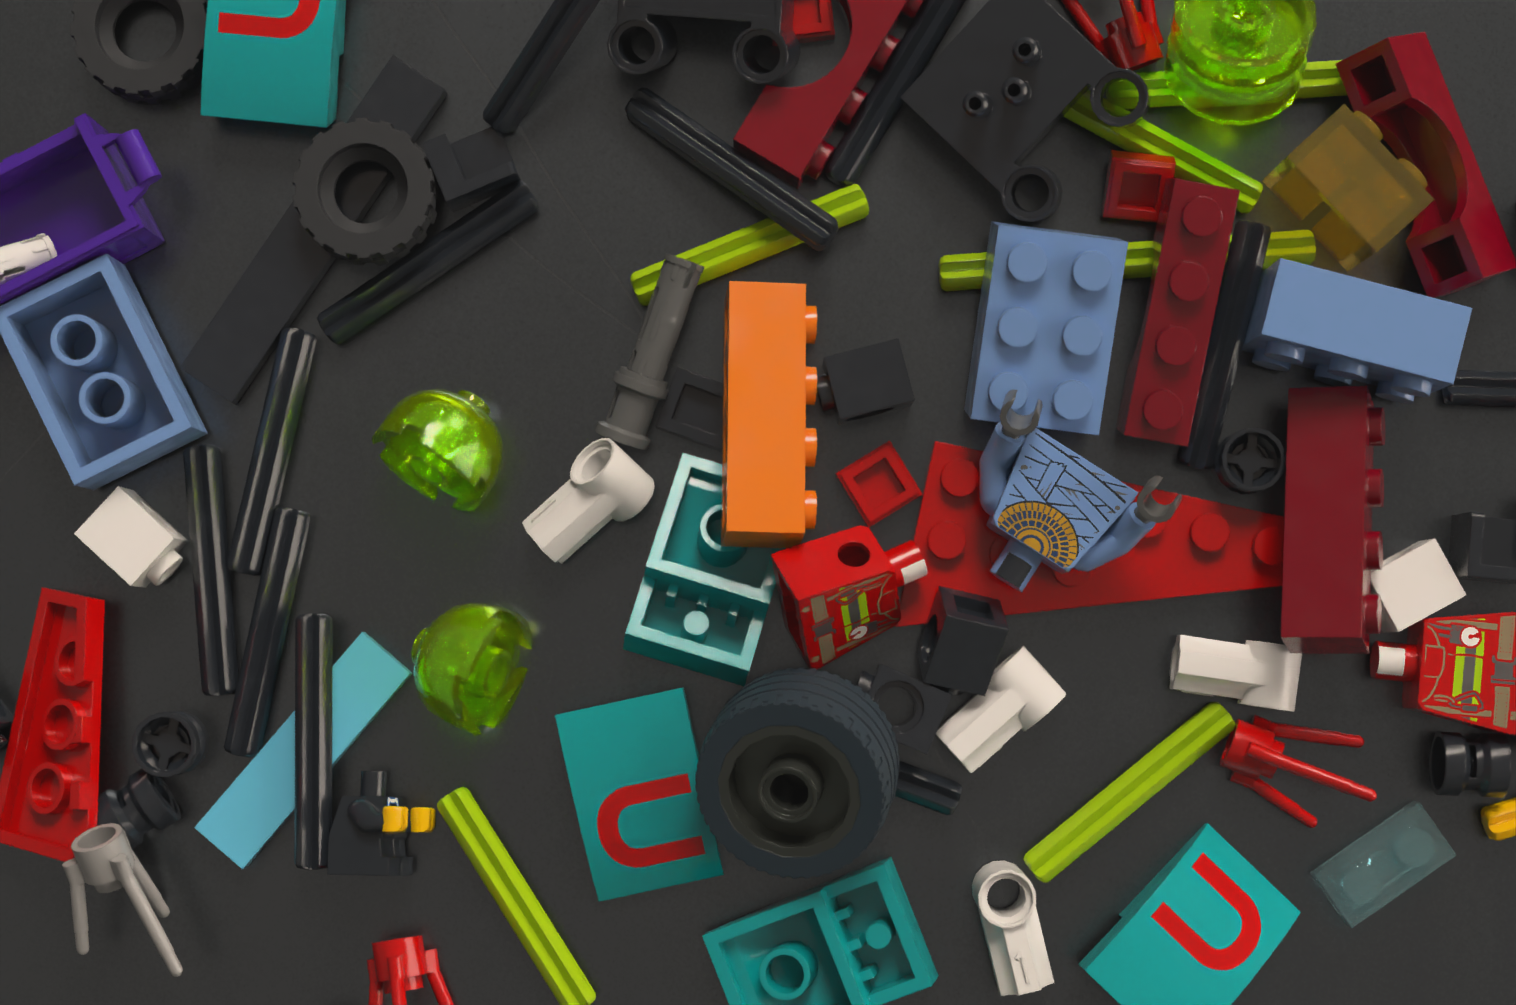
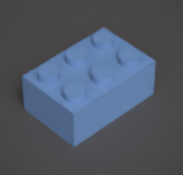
M991 221L964 410L970 419L1001 422L1000 412L1005 395L1010 390H1017L1011 408L1018 415L1031 414L1035 409L1038 399L1042 401L1043 406L1037 428L1099 435L1127 254V241L1114 237Z
M105 254L0 306V334L75 486L96 490L208 434L126 266L110 255Z
M1280 258L1261 273L1242 351L1253 353L1252 363L1261 367L1278 371H1290L1291 364L1314 369V379L1326 384L1352 386L1353 380L1377 386L1375 395L1400 403H1413L1415 396L1430 397V393L1454 384L1472 308Z

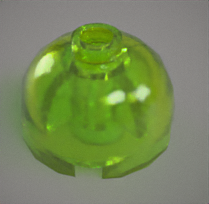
M444 389L419 390L403 398L391 410L372 436L373 444L383 441L386 445L379 456L398 477L433 500L438 495V488L449 495L458 497L452 508L461 511H475L483 503L503 468V441L498 427L492 418L488 416L490 408L480 397L466 390H459L457 393Z
M482 602L451 607L433 620L429 627L424 628L417 635L413 643L411 658L414 663L413 676L419 699L437 718L454 728L474 736L482 735L478 728L481 725L490 728L496 727L513 706L525 681L528 669L522 666L515 667L520 656V646L528 649L532 647V634L529 622L517 612Z

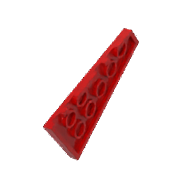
M934 441L912 539L923 555L928 574L902 586L899 600L901 619L894 627L926 624L939 586L998 599L1001 602L1004 615L1282 586L1284 517L1182 495V501L1173 516L1165 522L1156 523L1127 554L1089 572L1078 571L1072 568L1068 573L1061 574L1041 562L1023 592H1020L989 572L1008 540L986 526L990 515L984 511L980 504L979 460L984 451ZM1122 482L1138 492L1133 502H1137V498L1144 486ZM1154 489L1151 492L1152 498L1157 503L1163 505L1172 503L1176 496L1179 495L1159 489Z

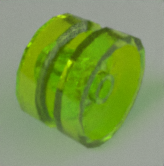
M1174 0L1171 32L1168 35L1164 56V78L1174 98L1193 114L1219 124L1250 125L1277 116L1293 103L1303 82L1307 66V54L1312 46L1317 26L1316 4L1314 0Z

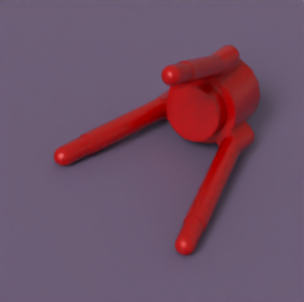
M1061 0L1087 40L1117 68L1135 71L1164 58L1160 48L1164 40L1157 23L1154 0H1140L1141 12L1136 11L1134 0H1119L1123 17L1105 25L1109 35L1106 38H1103L1078 0Z
M1257 715L1253 716L1251 723L1239 718L1235 721L1236 726L1229 733L1220 759V766L1232 771L1230 781L1250 788L1309 828L1316 827L1318 823L1316 817L1260 779V775L1272 779L1277 768L1368 802L1376 800L1377 793L1371 788L1284 755L1285 743L1274 739L1275 737L1360 748L1364 745V739L1361 736L1275 723Z
M422 935L372 943L374 959L367 960L370 980L368 1005H383L384 991L385 994L391 993L392 1005H407L406 991L423 988L422 975L424 974L427 975L438 1005H454L440 971L437 948L424 950Z

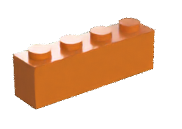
M729 281L724 300L721 546L789 548L801 543L805 535V529H815L817 496L816 491L805 490V467H815L817 455L816 428H806V405H815L817 369L816 367L806 366V344H815L817 307L806 306V284Z

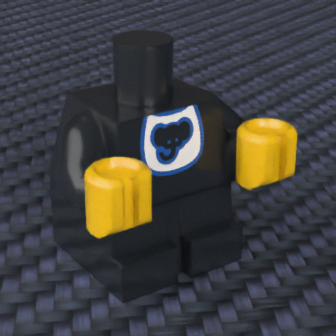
M361 771L360 796H342L329 833L327 875H412L413 857H406L405 854L407 832H433L436 810L434 808L413 807L409 814L408 808L403 807L402 798L386 797L387 771Z

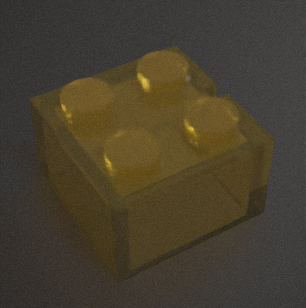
M1343 104L1262 181L1299 221L1303 220L1322 201L1332 209L1310 231L1313 232L1314 237L1348 272L1384 247L1424 210L1434 198L1425 190L1428 184L1420 170L1404 158L1397 160L1380 142L1383 139V135L1378 126L1366 114L1360 111L1353 113Z

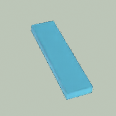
M361 632L332 668V768L413 674L366 632ZM295 711L194 827L241 869H245L250 865L295 812Z

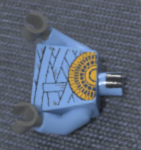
M1010 390L1005 395L1000 412L1001 422H998L979 460L980 504L984 511L990 515L986 526L1008 540L989 571L995 577L1014 589L1023 592L1041 562L1061 574L1068 573L1072 568L1078 571L1089 572L1127 554L1156 523L1165 522L1173 516L1182 501L1181 493L1176 496L1172 503L1167 505L1157 503L1151 495V492L1159 485L1163 477L1154 476L1150 478L1140 492L1137 502H1133L1138 494L1137 491L1036 428L1043 406L1040 399H1038L1034 411L1029 415L1023 416L1018 415L1011 408L1017 390Z

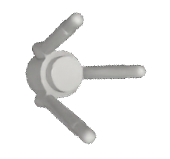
M114 823L102 824L80 834L71 843V849L75 858L62 864L70 884L76 951L80 955H84L89 951L85 883L94 885L95 890L99 893H109L124 887L170 974L174 977L180 976L183 968L155 914L156 912L159 917L165 918L170 913L169 907L133 852L123 828L119 824Z

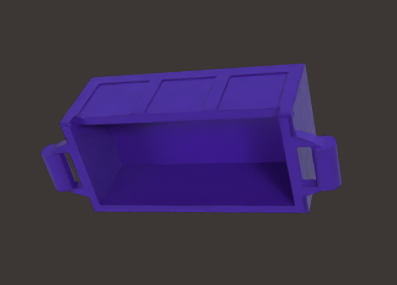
M84 113L74 118V125L20 153H15L2 160L3 162L0 163V247L45 233L53 242L57 257L0 285V306L105 254L125 264L166 243L142 197L149 186L157 182L162 175L138 129L129 130L123 134L109 133ZM128 168L130 169L135 181L133 180Z

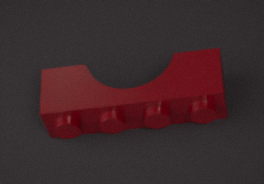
M836 0L844 12L850 32V42L843 58L832 71L813 83L798 87L766 85L733 138L734 148L772 175L796 189H799L807 175L817 180L835 150V147L827 143L839 122L849 127L868 96V93L860 89L861 85L872 68L882 73L901 41L892 34L904 15L914 20L925 0Z
M1425 31L1388 37L1336 63L1335 65L1358 123L1371 128L1387 142L1399 159L1409 181L1414 202V222L1405 242L1426 295L1432 298L1442 297L1515 269V256Z
M1166 178L1153 240V268L1146 311L1138 343L1132 360L1128 365L1116 429L1123 435L1188 447L1240 190L1178 178Z

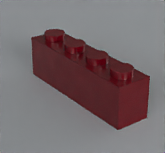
M1368 386L1301 387L1288 389L1281 639L1290 653L1369 654L1370 634H1380L1381 597L1380 594H1371V570H1382L1383 539L1381 531H1372V508H1383L1384 474L1383 469H1373L1374 446H1384L1386 425L1384 408L1374 407Z

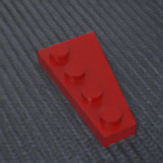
M41 588L0 778V843L63 862L75 858L71 849V843L83 832L96 827L98 821L105 600L61 590Z

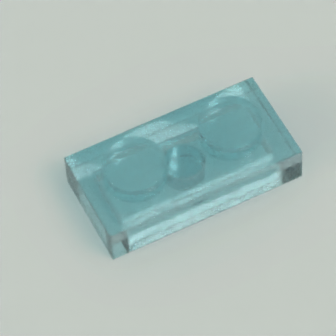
M1412 801L1311 871L1310 874L1345 925L1353 928L1456 856V853L1422 804L1418 801Z

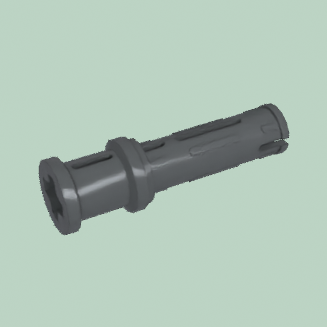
M668 253L664 256L665 260L627 367L620 366L619 371L614 373L612 380L617 384L605 421H598L594 430L606 438L642 450H648L651 442L646 435L658 401L667 398L669 389H667L668 382L663 379L695 288L705 268L702 265Z

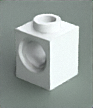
M120 486L107 497L74 533L130 586L146 588L150 582L158 586L174 573L183 561L178 552L188 542L182 534L134 490Z
M1435 538L1418 541L1383 560L1382 570H1371V594H1380L1381 630L1383 633L1400 632L1466 596L1464 589Z

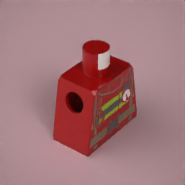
M862 525L771 554L784 625L809 669H819L897 625L901 619L897 588L928 574L923 555L913 540L883 551L870 528Z
M1516 612L1424 618L1408 627L1407 644L1386 641L1374 642L1370 656L1372 679L1403 682L1402 706L1405 709L1492 733L1516 735Z

